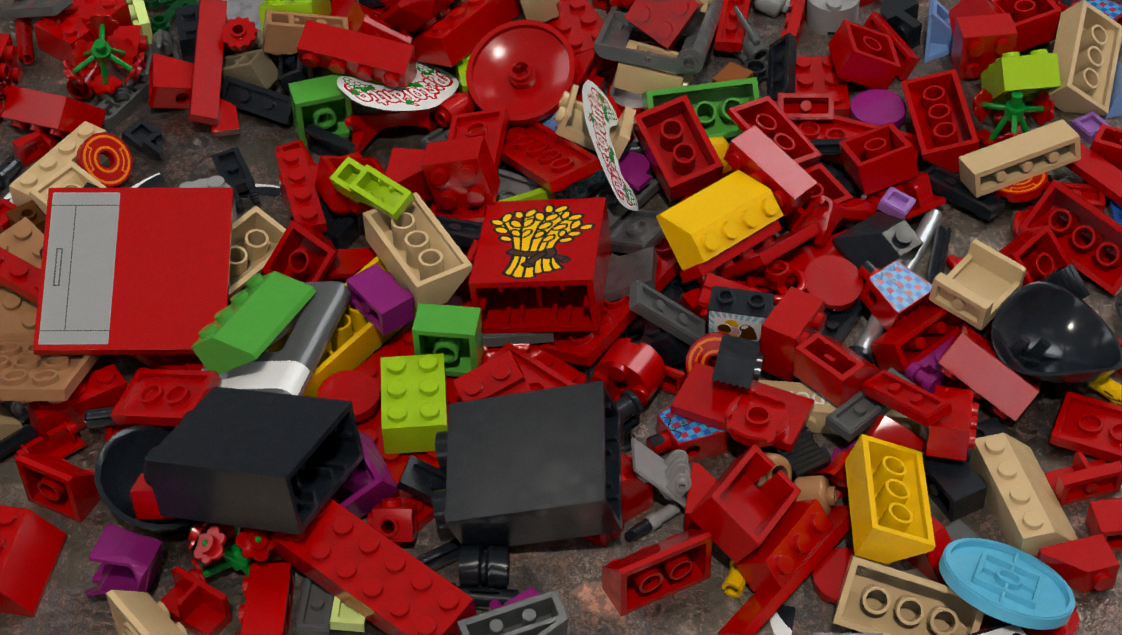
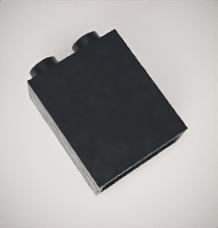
M603 380L449 404L448 430L438 431L435 437V451L438 464L443 471L447 470L446 488L435 490L433 495V512L439 529H450L461 545H481L483 550H487L490 545L516 546L622 531L621 413Z
M215 386L193 410L188 411L183 416L181 422L157 447L152 448L148 452L144 460L143 474L146 483L153 488L161 516L301 535L365 456L352 401Z

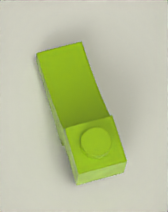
M349 156L329 178L335 189L357 204L359 202L367 204L394 220H397L415 199L413 193L368 164L363 166Z

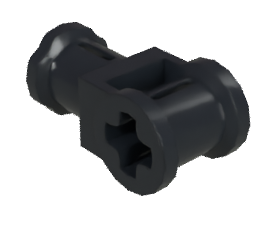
M630 390L620 393L619 399L615 401L621 413V452L624 453L632 450L631 438H635L633 428L640 424V414L643 413L641 401Z

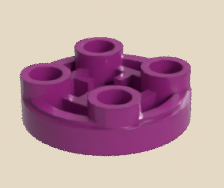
M870 89L857 94L853 98L850 116L853 120L878 126L892 122L898 128L905 121L907 107L904 100L891 91Z

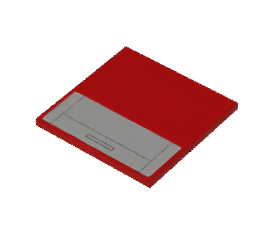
M49 188L33 343L34 355L196 354L191 346L199 339L198 332L208 324L214 323L216 320L214 315L228 306L233 188Z

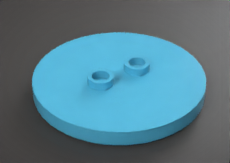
M963 538L949 543L939 560V570L944 581L959 597L976 609L1003 622L1029 629H1055L1065 625L1074 611L1076 601L1067 582L1050 566L1013 546L982 538Z

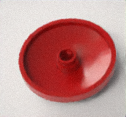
M536 20L511 21L488 32L473 49L466 68L467 87L477 107L481 111L506 107L509 114L508 125L532 124L551 116L559 109L558 104L564 91L570 92L577 78L576 57L566 37L553 26Z

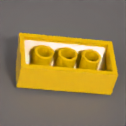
M737 170L656 215V218L683 271L710 260L784 215L770 188L742 171Z
M861 434L845 460L855 556L889 564L933 551L936 545L922 452Z

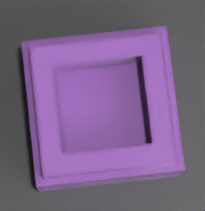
M1092 111L1072 120L1070 127L1089 144L1093 142L1101 124L1111 125Z
M890 186L876 209L905 220L912 210L916 199Z

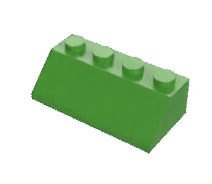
M757 77L651 90L642 94L644 111L686 94L708 137L724 138L737 137L742 134L727 114L728 109L760 98Z
M276 271L264 276L258 273L246 281L247 287L237 292L230 298L231 304L224 307L214 315L216 319L214 323L208 324L198 332L200 337L191 348L207 370L216 371L218 375L252 362L264 352L317 292L315 288Z

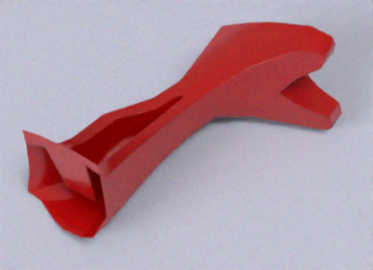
M436 107L414 111L388 110L376 113H354L345 118L346 126L353 132L352 143L355 144L356 152L363 151L381 129L394 126H421L428 128L431 134L439 127L435 119Z
M863 194L860 199L855 198L846 203L839 204L827 196L820 195L801 214L791 231L816 223L820 232L814 236V243L819 247H823L841 219L850 220L852 224L857 225L877 212L884 213L876 209L882 198L870 195L865 196Z
M877 416L866 434L867 436L926 453L927 450L926 440L886 416ZM852 448L837 453L828 467L815 473H809L810 476H825L830 486H836L837 500L843 495H848L845 460Z

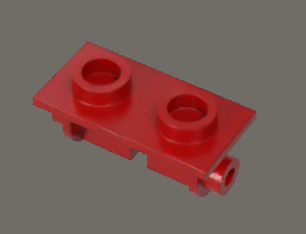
M64 421L61 425L46 432L49 441L45 442L42 436H39L25 445H20V450L15 452L16 456L14 459L20 454L46 453L55 458H65L85 447L86 444L76 434L78 428L73 421L68 423Z

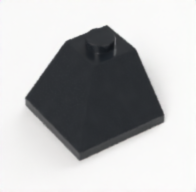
M881 212L873 214L836 236L831 241L842 256L854 264L858 270L868 260H871L880 269H883L893 261L905 265L915 258L923 244V241L904 219Z

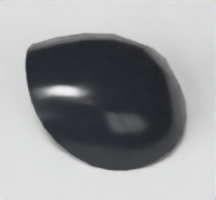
M1036 281L1023 286L1003 303L993 320L991 332L993 347L1003 363L1019 373L1054 384H1075L1104 379L1122 368V347L1112 330L1088 304L1077 295L1057 284L1048 281Z
M138 425L122 429L106 442L95 464L94 482L101 500L112 512L128 524L153 532L173 533L197 524L199 521L181 518L136 519L130 490L140 474L143 473L144 460L148 452L152 448L157 447L172 430L154 425Z

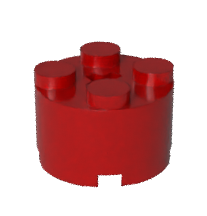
M620 338L611 345L597 364L590 382L603 380L614 402L619 399L620 393L630 390L639 398L642 406L645 407L665 379V375H663L664 361L648 344L641 341L638 345L630 342L632 338Z

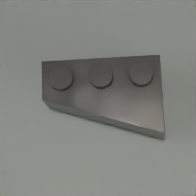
M555 589L457 621V635H567L568 617Z

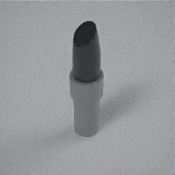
M673 501L657 512H652L645 516L642 521L635 524L625 533V539L632 541L649 531L653 532L661 527L662 523L681 512L679 505Z

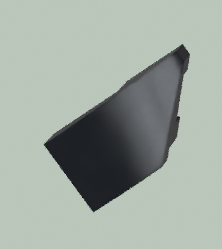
M141 118L122 132V140L136 150L156 159L163 157L162 129L154 128Z

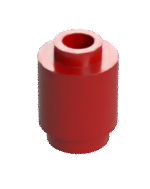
M97 63L95 68L89 69L86 67L79 72L85 80L82 86L77 81L72 83L68 80L67 90L74 98L88 100L93 95L94 89L90 87V82L94 80L96 75L101 74V68Z
M457 92L436 106L435 119L440 126L450 129L453 115L473 112L476 110V104L468 92Z

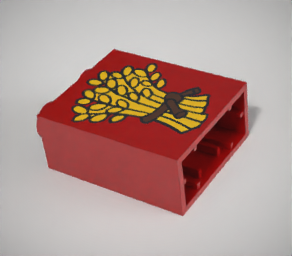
M606 197L495 202V204L487 205L473 269L468 283L472 307L481 308L483 334L599 331L612 248Z

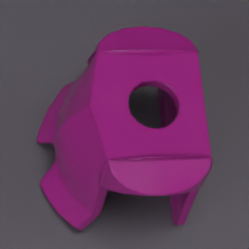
M113 524L107 525L89 555L90 561L102 563L92 578L93 583L99 584L87 589L84 592L85 596L106 595L110 590L149 593L159 570L162 553L161 540L143 536Z

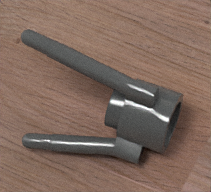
M734 6L733 10L750 38L743 44V53L736 51L731 53L744 64L752 59L765 62L769 57V50L762 43L752 23L747 22L740 9Z
M159 29L153 34L152 47L149 48L147 66L144 68L143 73L149 74L153 53L164 56L173 54L174 58L181 60L178 45L173 44L171 33Z

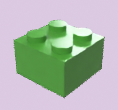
M332 74L288 83L294 126L298 138L303 141L305 146H307L305 128L311 123L342 138L353 135L352 130L345 124V118L353 114L351 98L337 86V79L344 76V74Z
M426 303L418 304L412 328L414 354L444 353L446 376L460 377L479 367L484 353L481 308Z

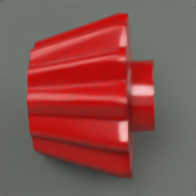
M238 16L235 19H229L228 23L222 26L223 31L220 35L223 38V43L236 54L248 52L254 48L258 30L255 28V22H250L248 17L242 19Z

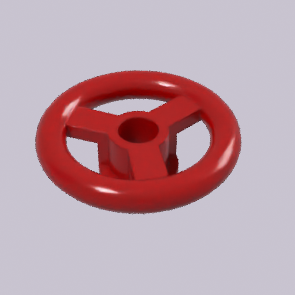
M775 259L763 267L750 271L746 279V286L758 291L761 290L757 286H768L776 290L779 295H774V304H778L788 291L786 280L794 275L798 280L796 288L804 292L807 287V278L804 272L796 265L784 260Z

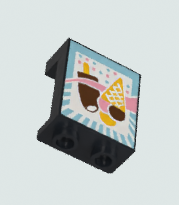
M713 286L708 305L707 333L725 332L735 337L760 342L761 325L772 312L774 294Z

